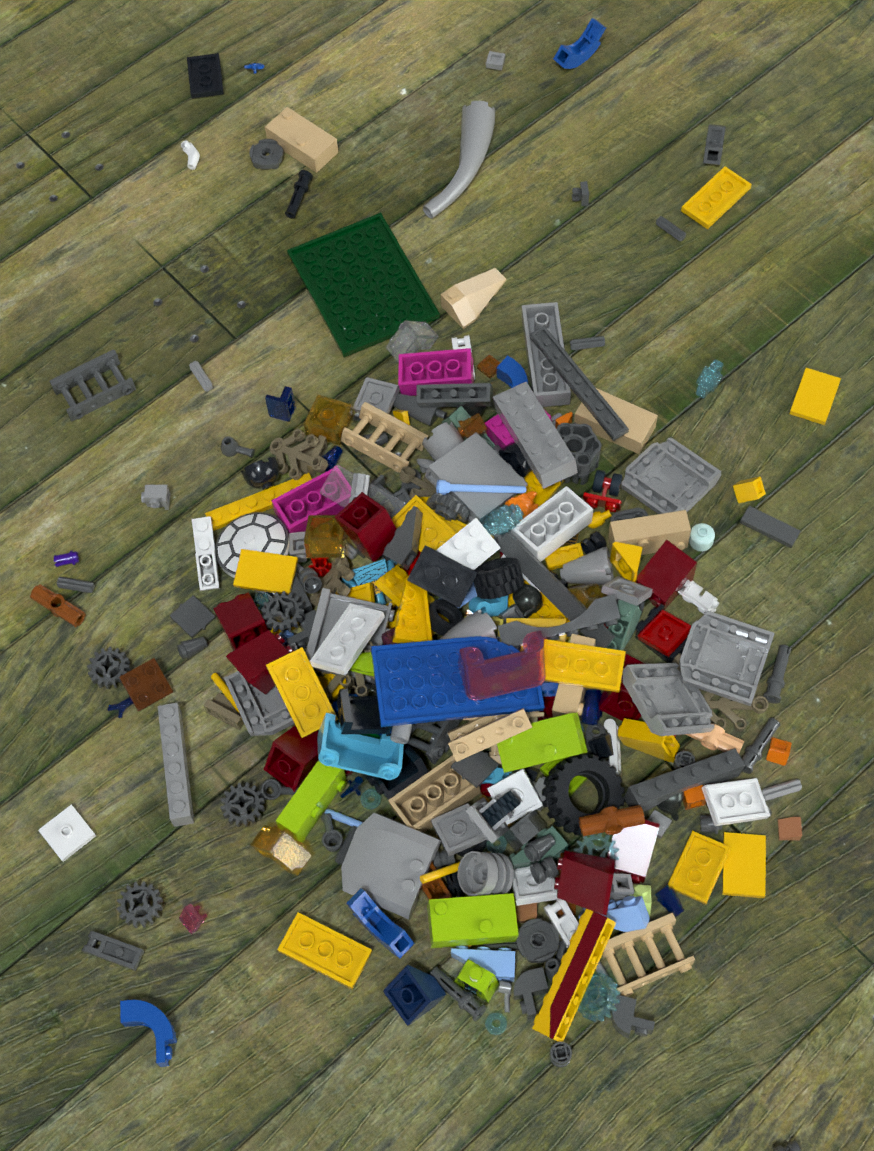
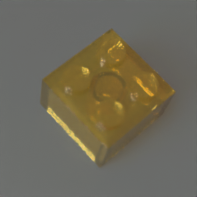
M317 394L304 422L306 435L313 434L317 438L319 435L325 436L327 442L340 446L343 429L345 427L348 429L353 418L352 404Z
M336 515L308 516L304 536L306 558L345 557L348 535L334 517Z

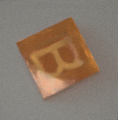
M488 355L477 365V369L491 379L497 373V366L500 362L491 355Z

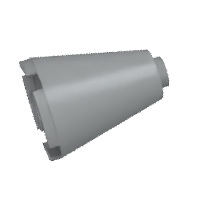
M602 547L563 564V568L560 569L561 579L573 584L604 585L614 579L612 563H610L608 558L610 557L608 548Z

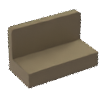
M319 435L318 444L315 447L303 450L302 453L311 457H324L328 447L327 438ZM298 459L299 470L304 474L309 473L315 477L317 471L312 469L310 464Z
M218 693L213 701L207 699L203 705L206 713L238 730H241L244 725L242 717L225 695Z

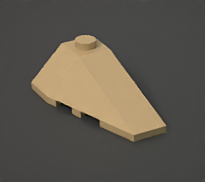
M493 268L455 284L441 294V307L464 329L479 318L482 310L488 306L491 298L497 294L506 282V278L496 268Z

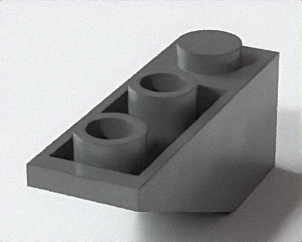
M415 506L407 512L404 522L396 529L395 536L386 545L383 553L389 561L405 570L409 569L418 554L423 514Z

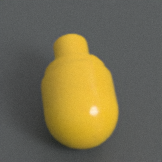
M607 510L603 513L601 511L594 512L592 522L588 527L595 529L606 523L605 519L612 516L610 511Z

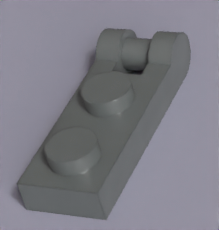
M90 931L88 935L89 940L87 945L83 946L82 952L136 971L144 953L143 949ZM97 942H101L98 949L94 948Z

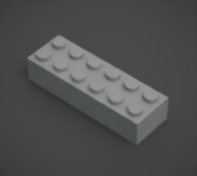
M558 303L522 305L521 318L531 390L542 407L569 405L570 387L529 337L530 333L545 325L564 349Z
M527 382L493 396L496 412L520 448L543 489L578 473L574 456Z

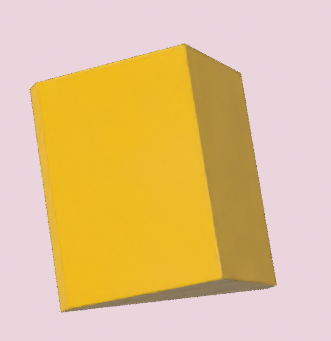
M620 542L612 543L610 562L622 578L636 583L642 547Z

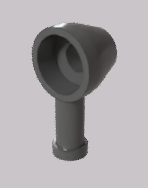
M227 436L223 438L221 443V452L227 457L235 456L237 453L251 458L254 456L255 449L239 446L232 437Z
M273 779L265 781L260 789L261 795L267 800H274L280 795L295 794L290 787L281 786L278 781ZM267 787L271 788V790H272V793H271V794H267V792H266V788H267Z
M324 814L321 816V820L324 823L326 832L322 836V844L328 851L337 852L343 843L342 835L339 831L333 829L331 814Z
M563 941L559 942L555 959H549L545 964V973L550 981L558 972L561 959L567 951Z

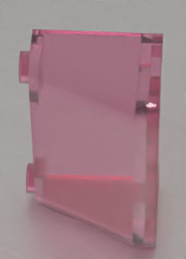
M541 631L529 633L524 637V651L484 660L482 652L476 647L459 649L458 667L467 697L476 701L542 685L546 677L544 640Z

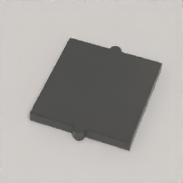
M194 595L184 604H180V607L170 615V618L191 638H194L200 631L205 630L206 626L216 618Z
M480 751L458 762L455 761L451 768L461 775L463 780L466 779L478 788L499 764L490 758L488 753Z

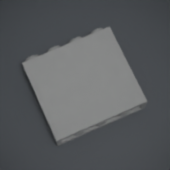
M477 432L429 465L425 477L435 487L437 480H446L450 484L527 486L524 478L519 476L512 469V466L506 463L499 453L493 450ZM450 492L446 493V495L450 494L463 502L470 513L467 518L469 522L477 518L482 524L484 518L518 493Z
M322 588L306 650L309 661L350 603L384 613V620L369 640L374 646L383 645L384 640L389 639V621L393 622L395 610H392V603L386 606L332 594L330 589ZM371 645L365 647L367 651L371 649ZM313 667V669L317 671H322L341 676V674ZM348 671L349 676L356 679L355 672ZM363 674L366 682L374 683L375 680Z

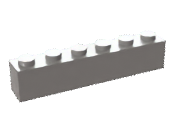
M178 703L158 706L170 820L174 827L194 824L182 713Z

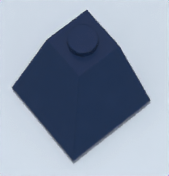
M407 965L383 990L407 1026L434 1008L447 995L435 977L410 965Z

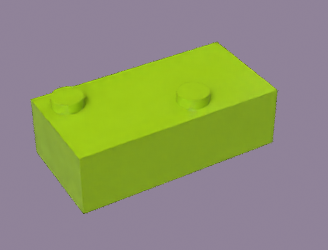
M578 712L531 723L532 728L497 743L504 773L588 753Z
M318 760L275 820L282 835L301 846L336 794L342 792L347 782L344 769L326 766Z
M514 893L429 899L427 912L431 948L516 942L519 936Z

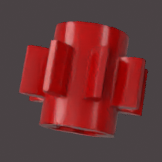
M318 555L315 559L311 558L312 565L308 566L316 571L318 577L323 578L331 569L332 563H329L328 556L324 558Z

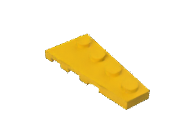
M407 576L404 582L392 642L401 644L432 641L427 591L407 581Z

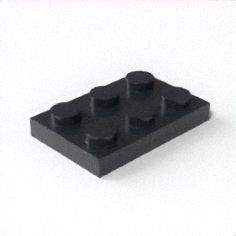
M219 53L187 57L191 98L223 95Z
M425 545L407 581L460 608L478 572Z

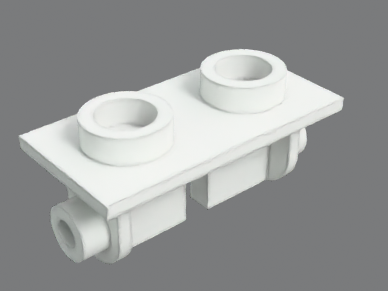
M687 580L684 584L685 588L678 591L685 601L696 605L701 613L705 614L707 611L716 612V608L719 605L718 599L707 591L701 596L700 593L703 588L693 580Z

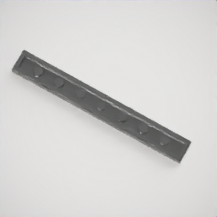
M545 325L530 333V339L610 438L614 441L628 433L629 428Z
M506 532L498 543L500 546L499 550L506 557L518 560L521 572L570 622L587 610L511 532ZM599 625L597 630L587 632L586 629L580 630L585 637L596 639V647L607 648L615 637L604 625Z

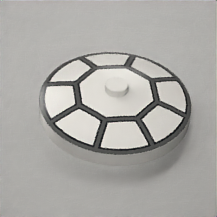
M255 512L242 515L230 522L220 533L215 547L217 561L225 573L235 578L241 549L288 555V530L279 518L268 513Z

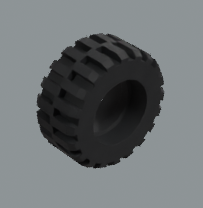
M586 753L571 756L556 764V767H553L548 772L550 776L546 777L543 783L546 785V788L542 789V796L546 797V800L543 801V806L549 809V812L546 813L549 819L554 818L556 820L554 824L558 828L564 827V832H574V835L581 836L579 817L599 814L607 807L619 809V807L624 806L625 799L622 798V795L625 794V788L620 785V782H623L621 776H616V768L614 766L609 767V761L606 759L598 760L599 757L597 755L591 754L588 756ZM575 776H583L589 779L597 790L598 803L592 813L585 814L580 812L570 801L568 789L570 781Z

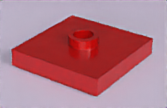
M662 610L638 634V639L669 657L688 637L691 625Z

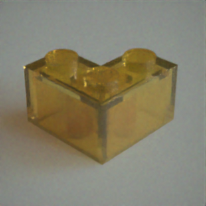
M264 825L250 844L263 857L274 860L286 872L296 876L299 875L312 856L306 851V845L293 839L294 835L287 829L281 830L277 826L269 827Z

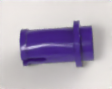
M71 550L70 553L54 555L55 566L76 565L79 562L77 551Z

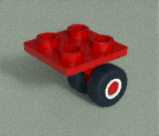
M597 470L592 491L602 492V496L584 492L583 501L594 509H597L599 506L605 508V511L609 510L613 513L616 510L620 511L621 500L609 498L606 495L609 489V495L618 496L622 475L614 473L612 478L605 477V471Z

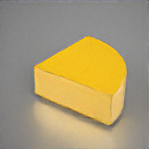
M393 411L395 418L410 425L408 411Z

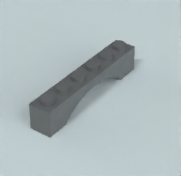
M613 594L595 599L579 617L560 626L549 628L534 627L519 621H513L499 625L498 630L502 643L521 650L520 647L524 645L538 646L540 645L539 641L544 639L557 641L559 636L567 634V637H571L572 634L578 635L580 630L586 629L587 632L597 630L599 625L613 626L618 624L617 621L621 620L615 595Z
M735 748L630 786L624 799L628 807L641 805L644 812L688 789L708 783H722L739 777L745 764Z

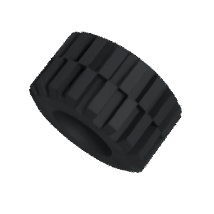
M504 557L490 560L474 569L478 573L473 583L477 596L481 599H495L517 591L524 584L516 558Z

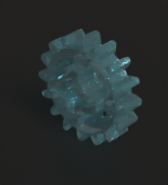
M715 359L709 367H704L696 381L699 384L696 395L704 399L710 391L714 392L723 377L720 374L724 366L722 362Z
M518 504L503 505L497 510H493L487 516V520L483 521V527L492 536L497 533L498 535L504 534L508 530L514 529L517 526L516 524L520 523L519 520L523 519L522 516L524 514Z
M598 833V836L590 835L591 837L589 838L583 836V842L577 841L580 847L574 848L575 852L582 853L586 845L588 848L587 855H592L591 850L594 848L597 851L605 848L600 857L605 858V853L610 850V859L619 860V857L614 856V853L619 851L617 848L613 849V845L616 842L608 841L610 835L605 836V838L602 837V833ZM592 840H601L605 844L602 846L594 845Z
M599 973L597 976L593 974L577 1011L582 1013L584 1018L593 1022L597 1020L603 1022L604 1016L610 1018V1011L617 1010L614 1007L615 1003H620V1000L616 999V996L620 994V991L616 990L618 984L613 982V979L607 975Z

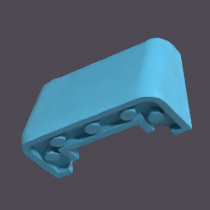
M325 714L317 738L318 759L322 764L386 780H392L399 776L402 769L404 744L391 741L390 736H386V734H382L380 739L359 734H341L340 723L337 724L335 721L336 715Z

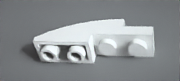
M211 517L192 519L200 591L218 589L219 573Z

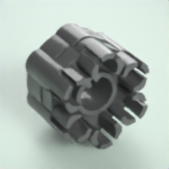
M561 423L558 425L557 431L574 456L578 472L564 479V483L570 482L572 477L573 483L578 484L579 478H581L580 485H584L588 482L590 472L595 471V468L599 466L601 442L588 424Z

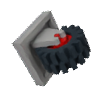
M510 790L501 798L496 796L489 803L483 797L465 811L468 813L469 820L480 828L482 836L493 843L509 830L505 822L513 816L511 811L521 803Z

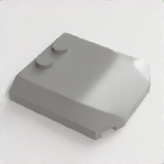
M668 438L666 442L651 444L626 468L621 488L657 514L682 510L688 512L716 485L721 477V471L673 438Z
M711 611L705 612L704 616L692 624L679 661L682 683L751 706L775 633Z
M295 642L289 645L294 650L298 649ZM239 671L224 678L250 736L274 735L294 724L276 685L265 695L248 683Z
M677 663L627 665L623 669V684L651 733L659 736L707 733L715 728L714 724L710 722V718L713 716L712 710L698 688L682 683L681 672L677 669L679 667Z
M373 813L356 829L342 864L343 891L355 895L361 888L377 906L406 919H411L422 887L420 876L427 874L431 861L434 860L442 840L378 813Z

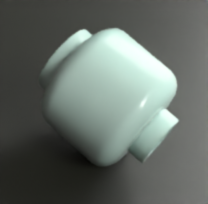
M704 523L693 526L689 537L690 546L702 552L710 549L715 538L713 528Z

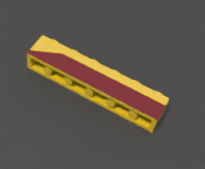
M586 909L581 915L578 928L570 939L569 948L561 959L560 968L552 979L551 988L543 999L542 1008L534 1019L533 1030L555 1041H564L616 922L589 909Z

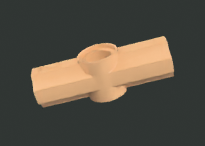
M714 724L715 728L711 732L685 734L700 741L704 747L710 750L718 749L726 752L736 748L737 752L740 753L744 744L743 740L725 733V730Z

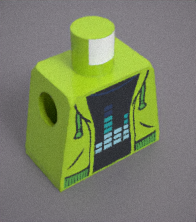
M469 959L463 964L454 980L458 986L473 993L489 1003L499 986L493 973Z

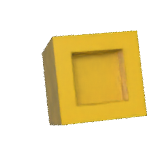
M761 476L741 480L733 485L738 503L757 500L766 494Z

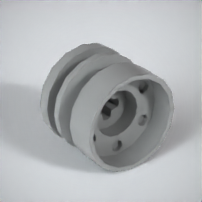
M471 851L461 859L457 877L462 891L469 896L507 894L514 880V870L510 859L503 853Z

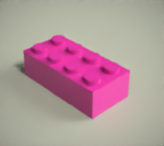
M471 348L399 354L398 385L401 394L408 396L417 395V385L474 383Z
M337 466L271 501L275 514L284 523L288 533L304 532L332 519L349 504L351 486Z

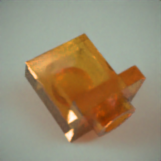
M479 413L464 421H458L460 424L458 430L462 438L466 436L468 439L476 432L480 435L488 431Z

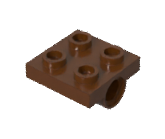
M155 658L119 677L138 712L173 693Z

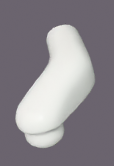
M185 140L181 143V148L188 155L187 167L194 170L199 161L200 154L192 143Z

